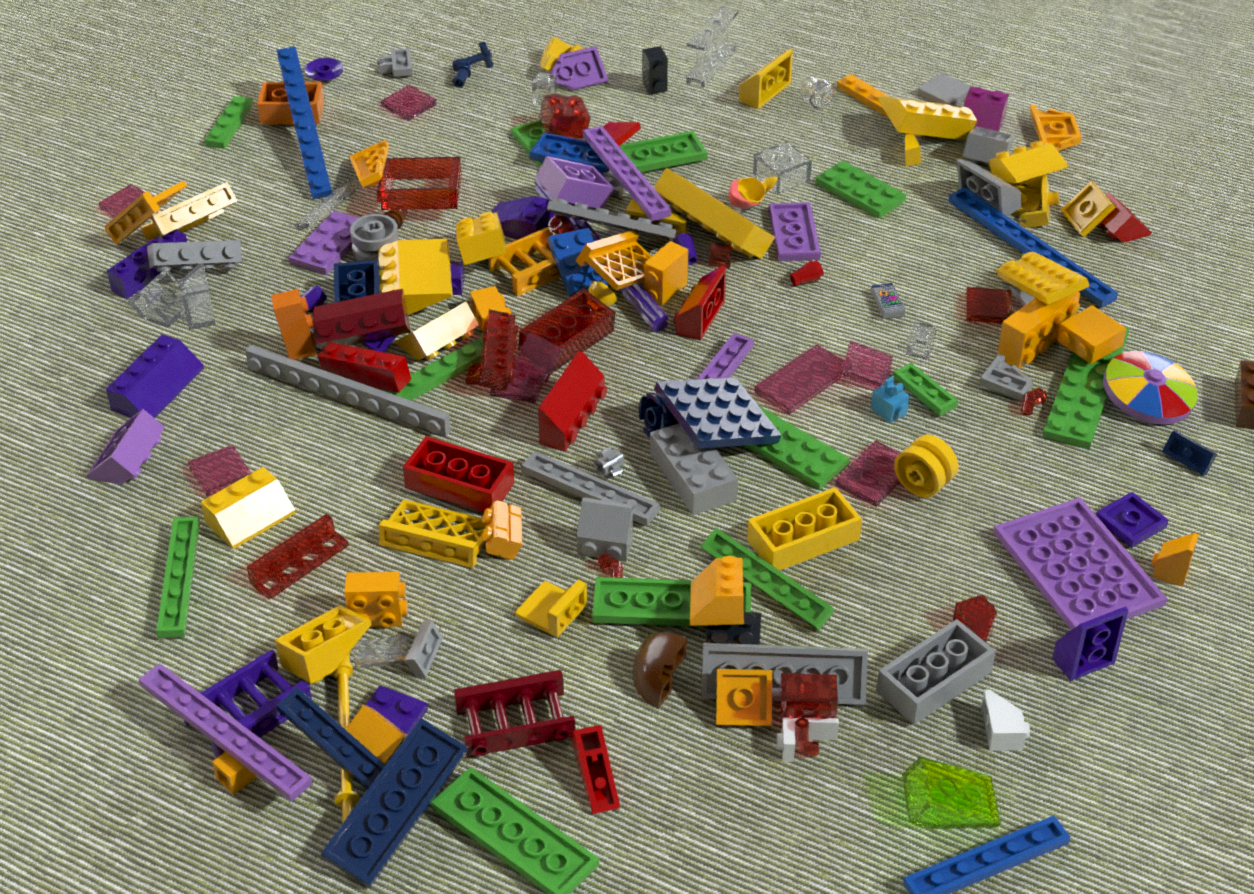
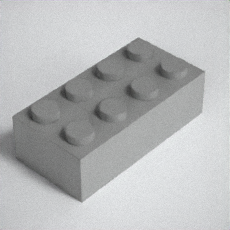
M679 423L650 432V455L692 515L737 500L738 478L715 447L698 449Z
M956 619L881 668L878 672L876 692L915 725L990 674L996 651Z

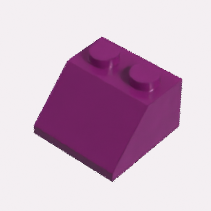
M970 87L963 107L969 108L977 119L975 127L978 126L999 132L1006 116L1009 94L1001 91L985 90L981 87Z

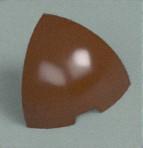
M668 632L653 633L643 640L635 655L632 669L635 688L647 703L657 709L660 708L672 692V675L686 657L687 638Z

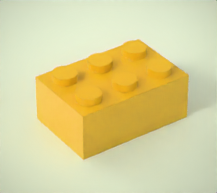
M485 212L475 219H471V217L464 218L456 224L457 243L464 265L507 253L505 238L497 212Z

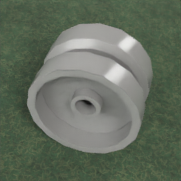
M382 214L362 216L355 220L350 228L353 256L357 262L378 260L379 266L378 248L399 240L397 223L391 217Z

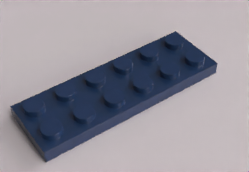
M420 718L323 849L321 857L370 889L466 755L468 747L423 718Z

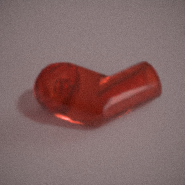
M1036 388L1026 392L1023 398L1021 413L1032 415L1034 404L1039 402L1043 404L1047 400L1046 391Z
M609 554L599 556L598 564L605 573L612 578H623V565L620 561L610 557Z

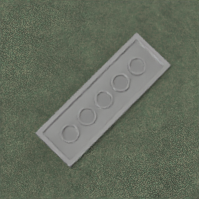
M554 198V201L549 200L547 212L627 231L635 230L640 234L670 241L675 238L676 230L672 229L671 224L660 222V224L654 225L651 224V220L641 217L638 220H632L628 214L618 212L617 216L609 214V210L603 208H596V211L589 210L588 205L575 203V206L567 204V200Z
M703 643L701 699H717V669L772 670V701L866 705L868 650L861 648Z

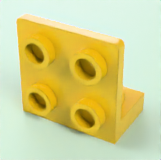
M577 580L572 587L563 590L544 581L516 610V617L558 638L587 606V583Z

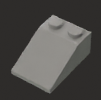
M976 126L968 134L963 157H966L967 161L972 163L986 162L987 166L990 167L989 159L996 157V153L1010 152L1015 136Z

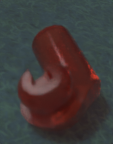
M798 718L795 721V740L802 755L808 758L810 756H817L819 754V743L817 741L809 742V721L806 718Z

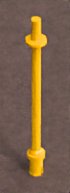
M350 652L332 672L333 677L337 679L339 724L344 729L350 724L348 678L353 675ZM340 767L341 791L334 797V801L338 807H342L343 824L352 812L353 807L360 801V795L358 792L353 791L352 776Z

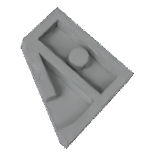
M999 353L980 378L979 385L1023 401L1032 389L1033 381L1027 375L1022 374L1015 365L1009 366L1005 362V356Z

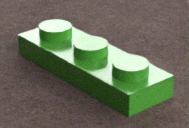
M909 363L894 371V380L902 383L905 389L938 416H942L957 408L958 400L914 364Z

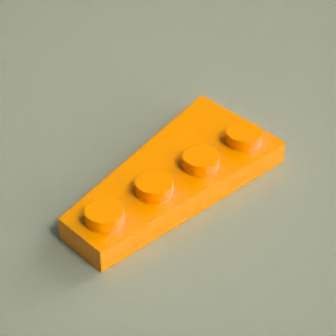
M386 139L349 156L363 188L366 186L372 187L382 179L389 149Z

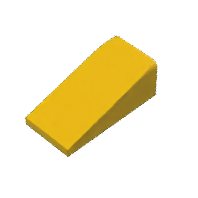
M905 133V165L920 164V145L914 134Z

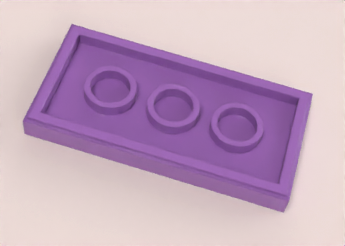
M810 202L768 204L772 234L775 237L774 244L777 260H821V251Z

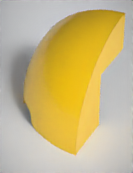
M553 37L547 43L540 67L551 72L561 54L584 48L578 44L570 46L557 37Z

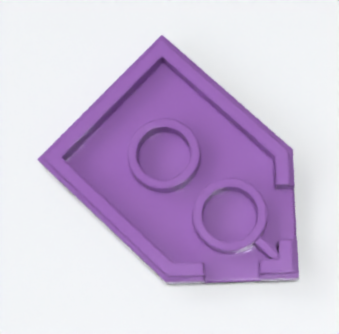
M596 46L561 54L548 77L572 91L609 81Z

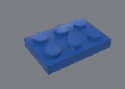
M589 228L548 237L547 242L569 297L588 293L593 281L602 282L610 288L611 285L589 264L581 267L575 261L584 246L594 242Z

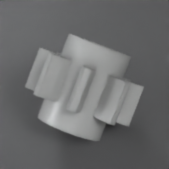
M608 447L596 453L598 459L594 461V466L601 476L607 475L608 478H611L623 472L621 466L624 465L625 461L620 451L617 449L612 450L611 447Z

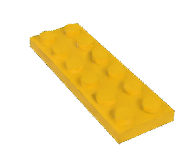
M1036 252L1026 253L1022 255L1021 259L1016 261H1007L1002 264V267L996 269L999 278L1047 305L1090 287L1086 277Z

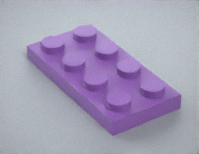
M333 211L289 256V264L327 276L334 268V264L339 263L352 249L353 242L351 241L350 228L359 217Z

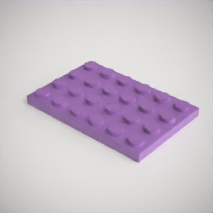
M1080 497L994 526V535L1070 630L1081 623L1125 606L1129 609L1127 619L1166 606L1167 597Z

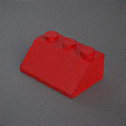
M722 265L704 275L696 285L692 286L690 295L684 299L681 310L675 313L673 323L676 324V334L702 340L725 302L726 266Z

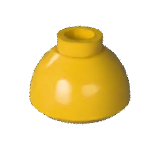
M599 281L591 283L588 290L589 301L587 304L592 309L598 311L599 308L610 307L617 301L615 293L608 286Z

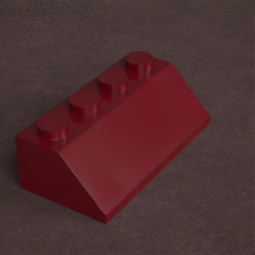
M403 288L314 307L313 328L317 346L323 350L330 342L349 346L365 341L411 333Z

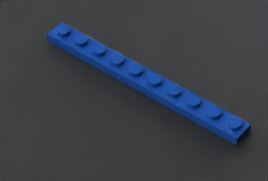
M296 46L276 50L312 200L333 196Z
M965 187L949 195L948 202L1023 254L1036 252L1086 277L1090 287L1078 292L1100 308L1117 300L1118 292Z

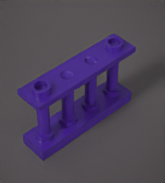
M273 649L200 693L216 706H222L236 721L259 738L288 720L277 711V704L296 687L312 699L310 686L304 680L295 686H291L277 672L279 669L276 653ZM266 677L282 692V694L270 701L254 686ZM243 691L260 707L248 715L231 700ZM211 741L216 758L225 753L223 749Z

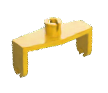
M1047 174L1020 182L1021 186L1026 184L1025 187L1042 190V210L1021 214L1019 216L1020 226L1030 228L1049 225L1050 205L1059 204L1058 191L1049 193Z

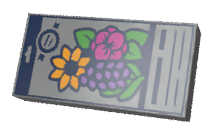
M893 283L871 285L870 292L883 319L905 316L906 310Z

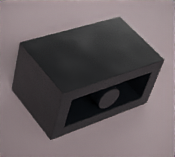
M661 46L642 49V83L649 95L668 91V57Z

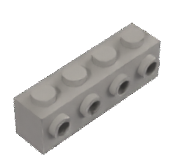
M240 240L152 243L147 247L149 269L157 268L158 272L170 271V268L179 267L180 271L192 270V267L200 266L201 270L214 269V266L230 269L236 268V265L242 262Z

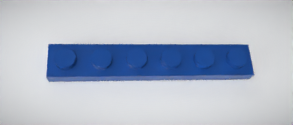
M1055 815L908 875L904 877L903 885L909 894H951L1069 844L1071 837Z

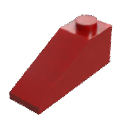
M602 725L574 730L571 740L592 815L620 809L621 806Z

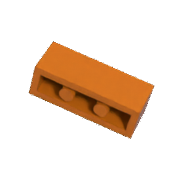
M299 289L271 295L274 313L289 359L296 360L316 355L315 345L317 344L314 331H311L313 320L311 314L306 315L305 312L309 310L306 297H301Z

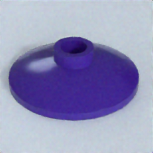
M333 58L315 59L305 66L306 76L318 81L334 79L343 72V64Z

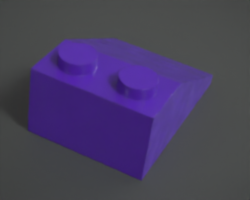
M532 196L499 202L491 211L492 213L497 212L504 236L517 240L547 228L555 222V214L547 212L549 200L543 197Z
M1126 606L1081 623L1056 641L1052 660L1070 681L1115 664L1129 611Z

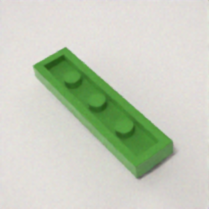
M234 96L206 137L205 146L225 149L253 107V100L242 96Z

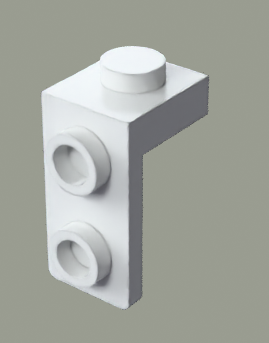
M826 717L783 718L782 733H777V750H782V761L794 762L795 739L837 740L839 720Z

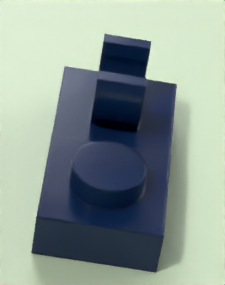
M1176 430L1172 431L1162 450L1166 455L1201 475H1207L1217 456V453Z

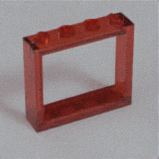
M461 157L387 158L383 176L380 182H378L377 203H381V210L458 209L462 178ZM449 178L448 188L392 189L394 179Z

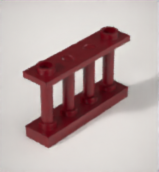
M561 670L453 689L457 715L467 714L471 735L464 736L465 746L468 747L467 758L552 741H563L571 738L575 730L574 715L563 716L558 696L564 695V680ZM547 698L553 719L537 722L531 701ZM521 704L526 725L509 727L504 706ZM494 709L499 730L482 733L477 711Z

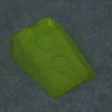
M921 756L902 773L909 823L931 829L998 828L1001 825L992 776Z

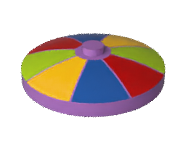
M1146 351L1121 353L1109 362L1103 376L1105 391L1112 402L1128 415L1148 423L1173 424L1180 422L1191 414L1197 402V388L1190 375L1172 360Z

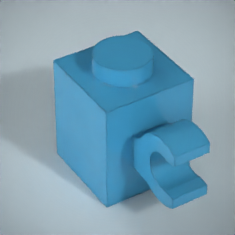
M890 377L884 381V385L872 391L871 409L890 423L904 417L908 412L909 395L903 391V384L899 383L895 386L894 377Z

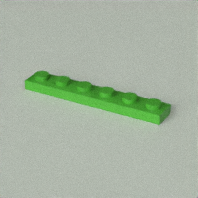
M487 333L410 374L412 379L399 393L383 389L382 391L413 400L502 352L503 343L492 334Z
M199 517L173 518L156 630L158 638L185 637L200 528Z
M715 528L700 546L704 552L714 559L725 556L742 558L744 580L751 583L754 587L818 631L835 611L828 603L718 528Z

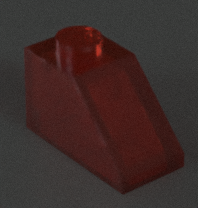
M983 594L955 603L953 621L958 619L988 644L993 632L995 618L997 617L995 606L989 603Z

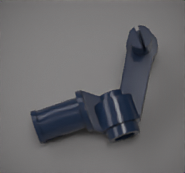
M485 41L478 44L480 53L453 61V70L457 72L452 80L455 87L462 88L466 79L471 76V64L484 60L486 68L493 67L492 53L488 50Z

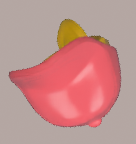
M753 177L734 180L730 185L729 200L738 209H749L757 206L763 200L765 194L773 188L778 178L768 177L762 182Z

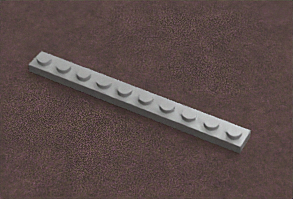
M252 345L245 350L248 368L444 437H447L451 432L448 413Z

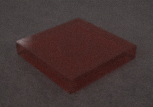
M967 287L966 321L1002 324L1004 320L1012 315V290Z

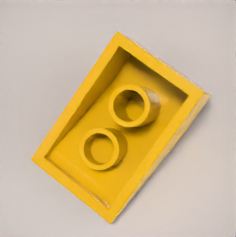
M339 605L275 639L282 668L310 684L321 681L339 666L372 625L371 620Z

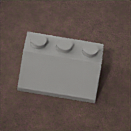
M960 158L957 160L959 190L965 187L1006 216L1021 208L1020 190L976 164Z

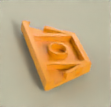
M1030 105L1029 112L1039 141H1043V144L1052 143L1056 150L1060 151L1081 143L1082 136L1074 114L1059 112L1050 108L1048 112L1036 110L1037 105Z

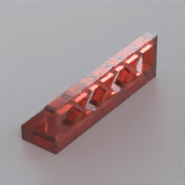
M326 513L248 565L247 572L250 585L270 600L348 547V540L335 531L333 518ZM330 539L337 542L332 547H323ZM308 554H318V557L313 560H304V557ZM289 567H298V570L294 573H284ZM268 581H278V584L271 589L264 586Z

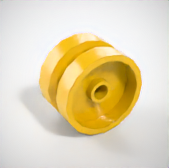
M929 434L919 436L895 458L894 463L895 473L900 483L909 492L922 498H930L937 494L957 475L959 468L957 457L952 448L942 439Z

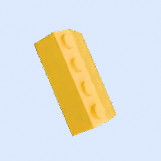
M878 96L877 98L896 130L901 133L967 140L969 132L974 129L977 122L972 111L966 107Z
M447 239L397 240L378 248L380 293L403 288L408 315L453 296L449 242Z

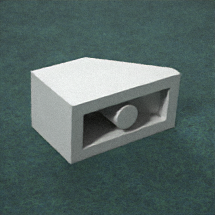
M984 690L981 710L989 750H1023L1025 739L1030 737V727L1028 722H1024L1022 710L993 691Z

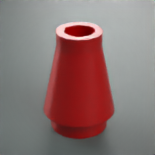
M810 260L797 271L790 274V280L794 286L818 281L820 277L824 276V271L819 261Z

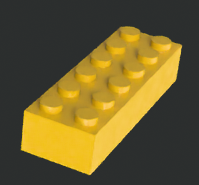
M668 168L664 170L654 186L656 192L659 193L667 204L672 205L674 209L682 214L684 213L687 215L686 217L699 223L701 227L714 233L716 237L729 243L731 247L750 258H753L755 255L762 259L775 238L758 225Z

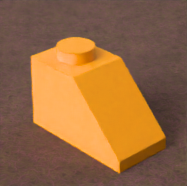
M1192 533L1164 542L1161 551H1155L1150 566L1155 567L1153 578L1183 587L1199 534Z

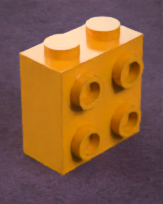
M671 241L663 248H660L654 256L646 260L643 267V287L658 305L663 306L687 285L688 249Z
M1091 305L1060 323L1057 341L1088 363L1093 364L1123 346L1127 328Z
M400 572L346 573L344 594L348 609L371 620L372 625L370 627H402L403 616L408 615V601L403 600L406 597V584L401 582Z

